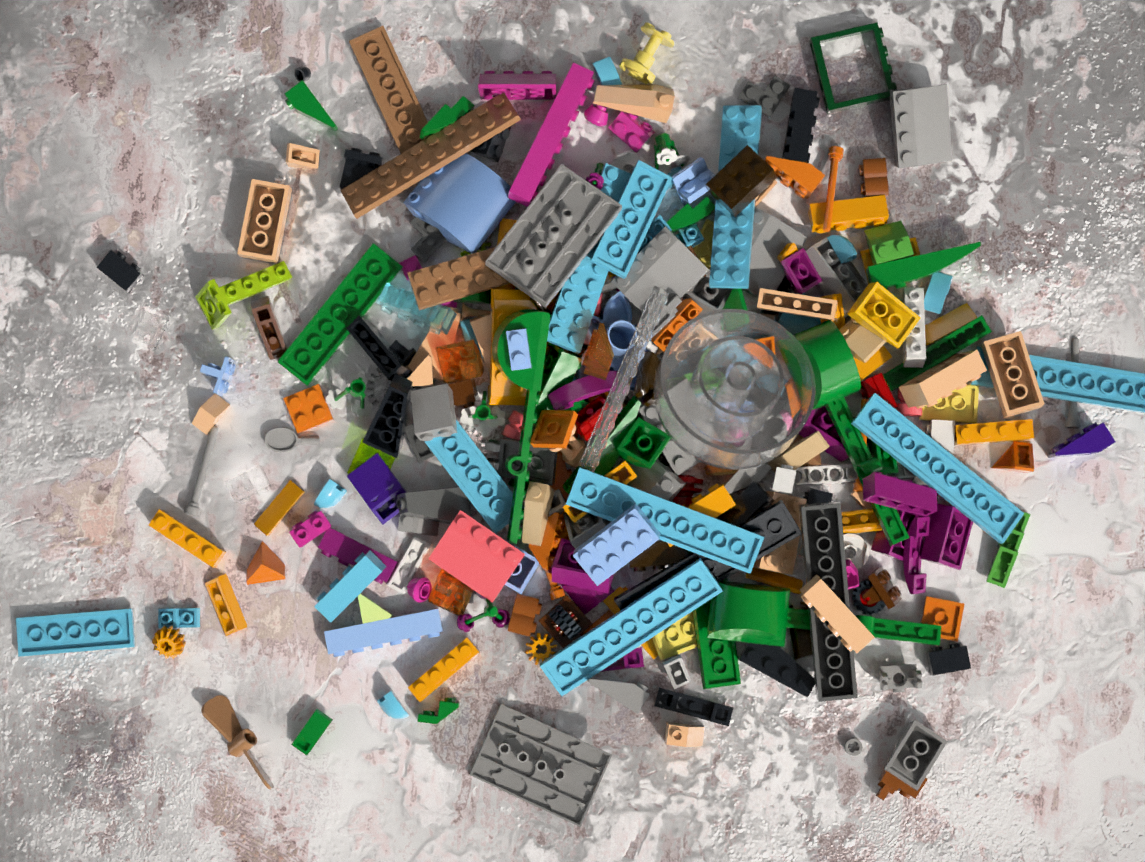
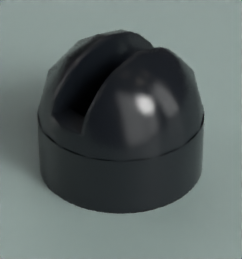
M301 66L295 69V77L299 82L302 80L305 82L310 79L311 71L308 67Z

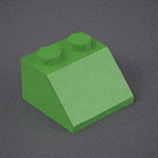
M902 221L864 230L873 265L909 258L914 255L909 235Z

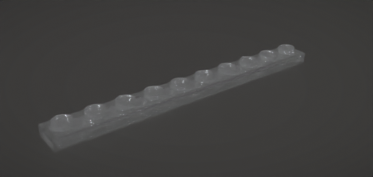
M653 287L581 458L579 466L586 470L594 472L595 468L599 465L600 456L607 446L608 437L614 429L616 418L622 410L624 399L630 391L633 378L637 374V368L645 355L648 342L652 339L653 330L660 320L661 311L667 303L669 293L660 287Z

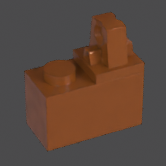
M884 769L878 779L879 783L877 785L880 786V789L876 796L884 801L888 793L893 795L895 791L900 789L899 793L907 799L910 797L916 799L928 779L925 778L918 791H916Z

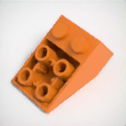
M767 156L764 160L774 169L776 176L780 178L779 181L786 187H792L795 190L794 193L802 199L805 197L808 200L825 177V174L810 163Z

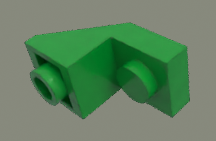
M445 697L444 701L441 700L439 703L438 716L435 715L434 711L423 710V714H418V722L438 724L460 706V703H457L455 698Z
M316 709L291 745L305 755H308L333 719Z

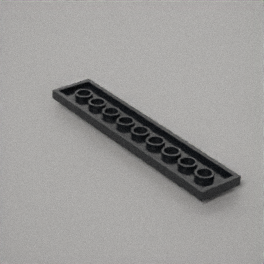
M782 500L738 525V527L764 536L756 560L802 534ZM692 552L616 596L614 601L619 609L622 610L700 558L717 582L738 572L739 569Z

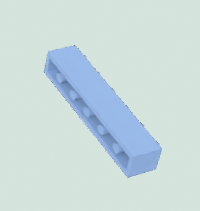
M439 609L324 631L328 654L338 657L345 655V651L348 650L358 653L364 651L363 647L371 646L373 650L383 648V643L390 642V645L393 646L402 644L401 640L409 638V641L413 642L421 640L420 636L428 635V638L440 636L439 632H443Z

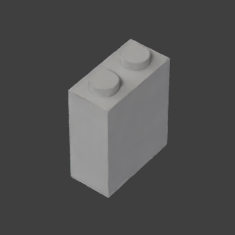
M447 383L411 391L414 431L420 441H430L440 436L449 437L457 433L453 391Z

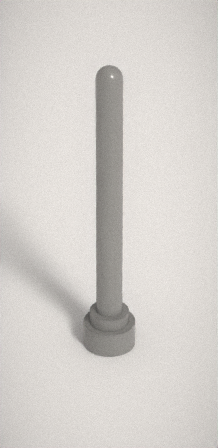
M1073 337L1071 340V362L1079 363V339ZM1069 401V416L1065 419V428L1078 429L1080 428L1081 420L1077 416V402Z
M213 426L210 430L191 502L185 505L184 513L199 517L200 505L198 502L216 441L217 426Z

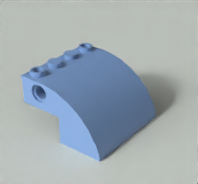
M465 153L422 179L403 203L413 216L438 228L448 242L473 254L478 251L516 201L508 198L511 186L482 162Z

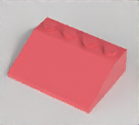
M460 510L430 555L429 560L493 603L525 554Z

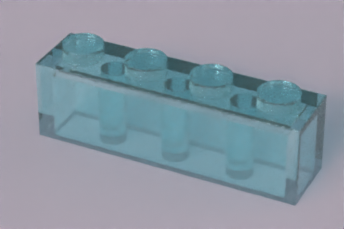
M387 282L376 302L382 307L381 311L389 315L395 313L399 319L406 322L408 319L412 320L414 325L420 328L424 326L429 327L431 332L438 335L440 332L448 334L457 315L451 308L441 304L419 310L414 293Z

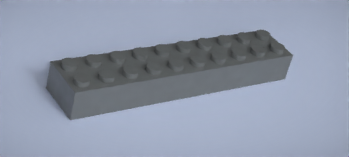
M835 501L799 505L806 584L817 574L850 610L841 503ZM808 606L815 691L818 702L858 698L854 650L850 652L840 641L842 639L841 635L836 637L827 627L829 622L826 620L823 623L813 612L816 608L814 606L809 608Z

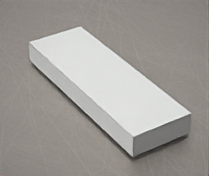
M414 535L387 586L404 595L408 583L413 579L432 544Z

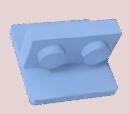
M702 157L672 176L673 184L684 206L708 192L705 184L715 176L708 169Z
M225 356L222 368L212 363H208V366L202 364L200 372L217 379L213 393L222 397L223 393L226 394L229 389L230 383L228 379L230 375L234 374L236 365L233 359Z

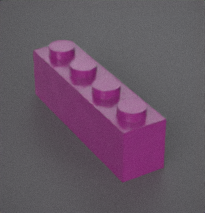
M872 472L871 475L863 478L864 501L924 517L937 512V491L929 488L928 485H918L910 480H900L896 476L882 475L881 472Z
M332 528L326 530L318 548L322 549L321 554L329 558L333 555L339 558L337 562L347 567L349 564L354 566L356 564L354 560L362 552L366 554L370 550L386 565V568L374 579V581L380 584L383 581L388 583L398 564L397 561Z

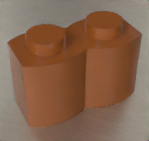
M886 158L863 159L861 165H858L859 176L863 177V183H860L861 195H864V197L885 195L888 198Z
M517 594L507 631L529 637L531 633L535 634L537 622H534L536 614L540 615L542 604L539 603L540 599Z

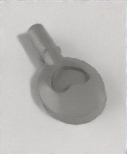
M275 428L266 434L265 444L273 451L287 452L293 450L298 444L319 445L320 437H298L293 430Z

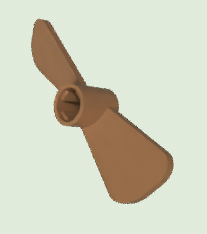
M218 695L208 700L202 706V715L229 741L227 743L228 752L235 757H241L245 754L264 785L269 790L273 789V783L249 751L257 744L256 735L250 729L242 730L227 697Z

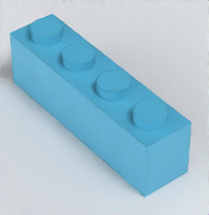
M370 550L366 554L362 552L354 560L356 564L353 567L349 565L342 572L344 576L340 580L336 578L329 585L331 589L327 593L323 591L316 598L319 602L314 607L330 623L386 568V565Z

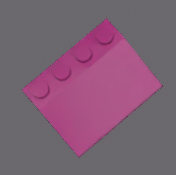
M484 71V74H480L479 77L480 99L490 100L497 95L505 93L509 100H555L556 74H552V71H541V74H534L533 71H522V74H515L514 71H503V74H496L495 71Z

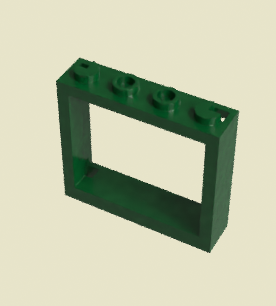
M878 22L810 38L809 44L827 114L890 100L889 90L897 89L896 83L892 82L891 75H893L892 66L887 63L888 50L886 45L883 46L882 38H884L882 27L879 28ZM872 31L887 92L835 103L820 43Z

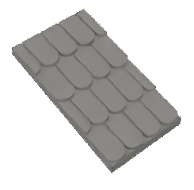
M561 164L491 253L485 265L546 308L578 268L581 261L603 236V233L616 219L622 210V205Z
M500 703L469 775L581 827L612 754Z

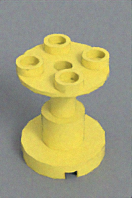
M645 22L644 26H641V30L650 37L643 51L638 50L633 61L623 58L619 67L624 72L626 69L629 70L628 75L644 84L649 83L652 85L655 75L649 69L655 61L653 55L659 44L671 48L674 47V41L670 39L672 36L668 32L663 30L659 32L655 30L652 24Z

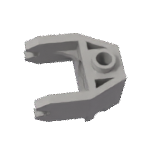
M917 664L879 666L880 690L893 689V693L905 692L904 688H922L921 670H917ZM897 673H900L903 678L900 684H896L893 681V677Z

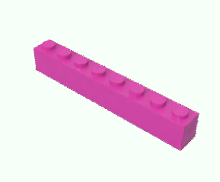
M573 62L509 190V199L528 207L539 192L537 190L539 186H544L547 179L545 174L547 170L553 168L555 163L553 158L556 153H560L563 147L561 142L564 137H568L571 131L569 125L571 121H576L579 115L577 109L579 105H584L587 95H585L587 89L591 90L595 82L593 71Z

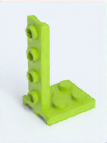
M282 261L221 287H218L215 279L210 280L203 286L195 298L211 329L214 330L219 328L232 313L229 305L287 282L293 277L285 262Z

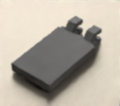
M503 437L500 441L490 439L489 442H485V450L499 452L498 459L487 458V460L497 470L500 477L515 479V475L506 469L505 462L510 455L518 454L520 440ZM530 444L529 451H532V459L527 465V470H529L528 482L554 485L557 452H552L548 448H535ZM515 460L512 463L513 470H517L521 466L520 460Z

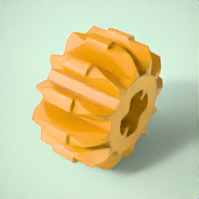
M164 626L154 634L152 643L155 646L153 650H158L159 656L164 654L166 659L169 656L174 659L184 650L183 648L186 645L184 640L185 634H179L180 628L174 630L173 626H169V628Z
M537 633V641L531 636L530 639L534 644L526 643V646L532 647V650H526L525 653H533L528 659L531 661L536 657L535 665H538L539 659H542L543 662L546 657L547 659L550 657L549 654L554 655L557 653L551 651V649L557 648L558 645H550L555 640L553 637L546 641L547 633H545L544 639H541V634ZM538 644H540L541 646L544 644L546 645L547 649L545 650H547V652L545 654H543L542 652L539 654L537 653L536 650L538 648H536V646Z

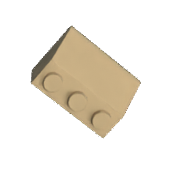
M853 318L839 329L850 348L853 358L864 363L886 343L885 340L861 326Z

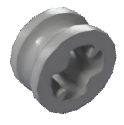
M855 738L848 739L844 744L846 753L852 756L860 754L863 748L862 743ZM857 742L858 750L850 752L851 748H848L849 743Z

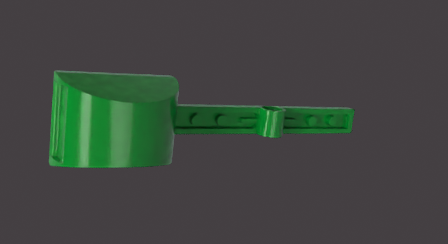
M537 309L519 310L505 318L497 328L492 343V355L499 372L512 383L527 389L518 454L510 455L505 462L506 469L515 475L507 541L511 544H517L518 539H521L522 528H519L520 520L524 518L522 503L525 501L527 490L524 489L525 482L529 480L527 465L532 459V451H529L530 442L534 433L532 432V427L537 421L535 405L539 404L540 394L537 391H541L550 314ZM526 329L532 368L512 371L506 331ZM515 460H520V468L513 470L512 463Z
M827 320L819 325L778 340L777 346L808 412L825 405L863 487V478L871 475L872 472L883 473L878 459L872 458L860 430L851 424L854 418L844 397L858 392L861 389V381L855 360L842 333L834 322ZM870 502L890 546L909 538L896 509Z
M720 581L718 583L723 591L710 601L707 638L784 647L786 628L810 630L808 610L788 608L790 588ZM856 615L858 620L875 638L940 645L942 626Z

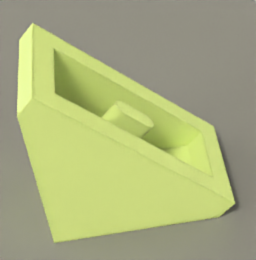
M363 594L358 595L363 624L392 618L393 614Z

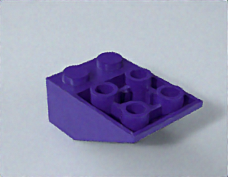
M1095 422L1083 428L1084 433L1081 434L1079 432L1066 439L1068 443L1064 444L1063 442L1050 449L1052 453L1047 457L1093 455L1103 451L1116 441L1104 423L1097 424Z
M378 453L347 475V478L382 525L399 513L396 505L397 495L408 492Z

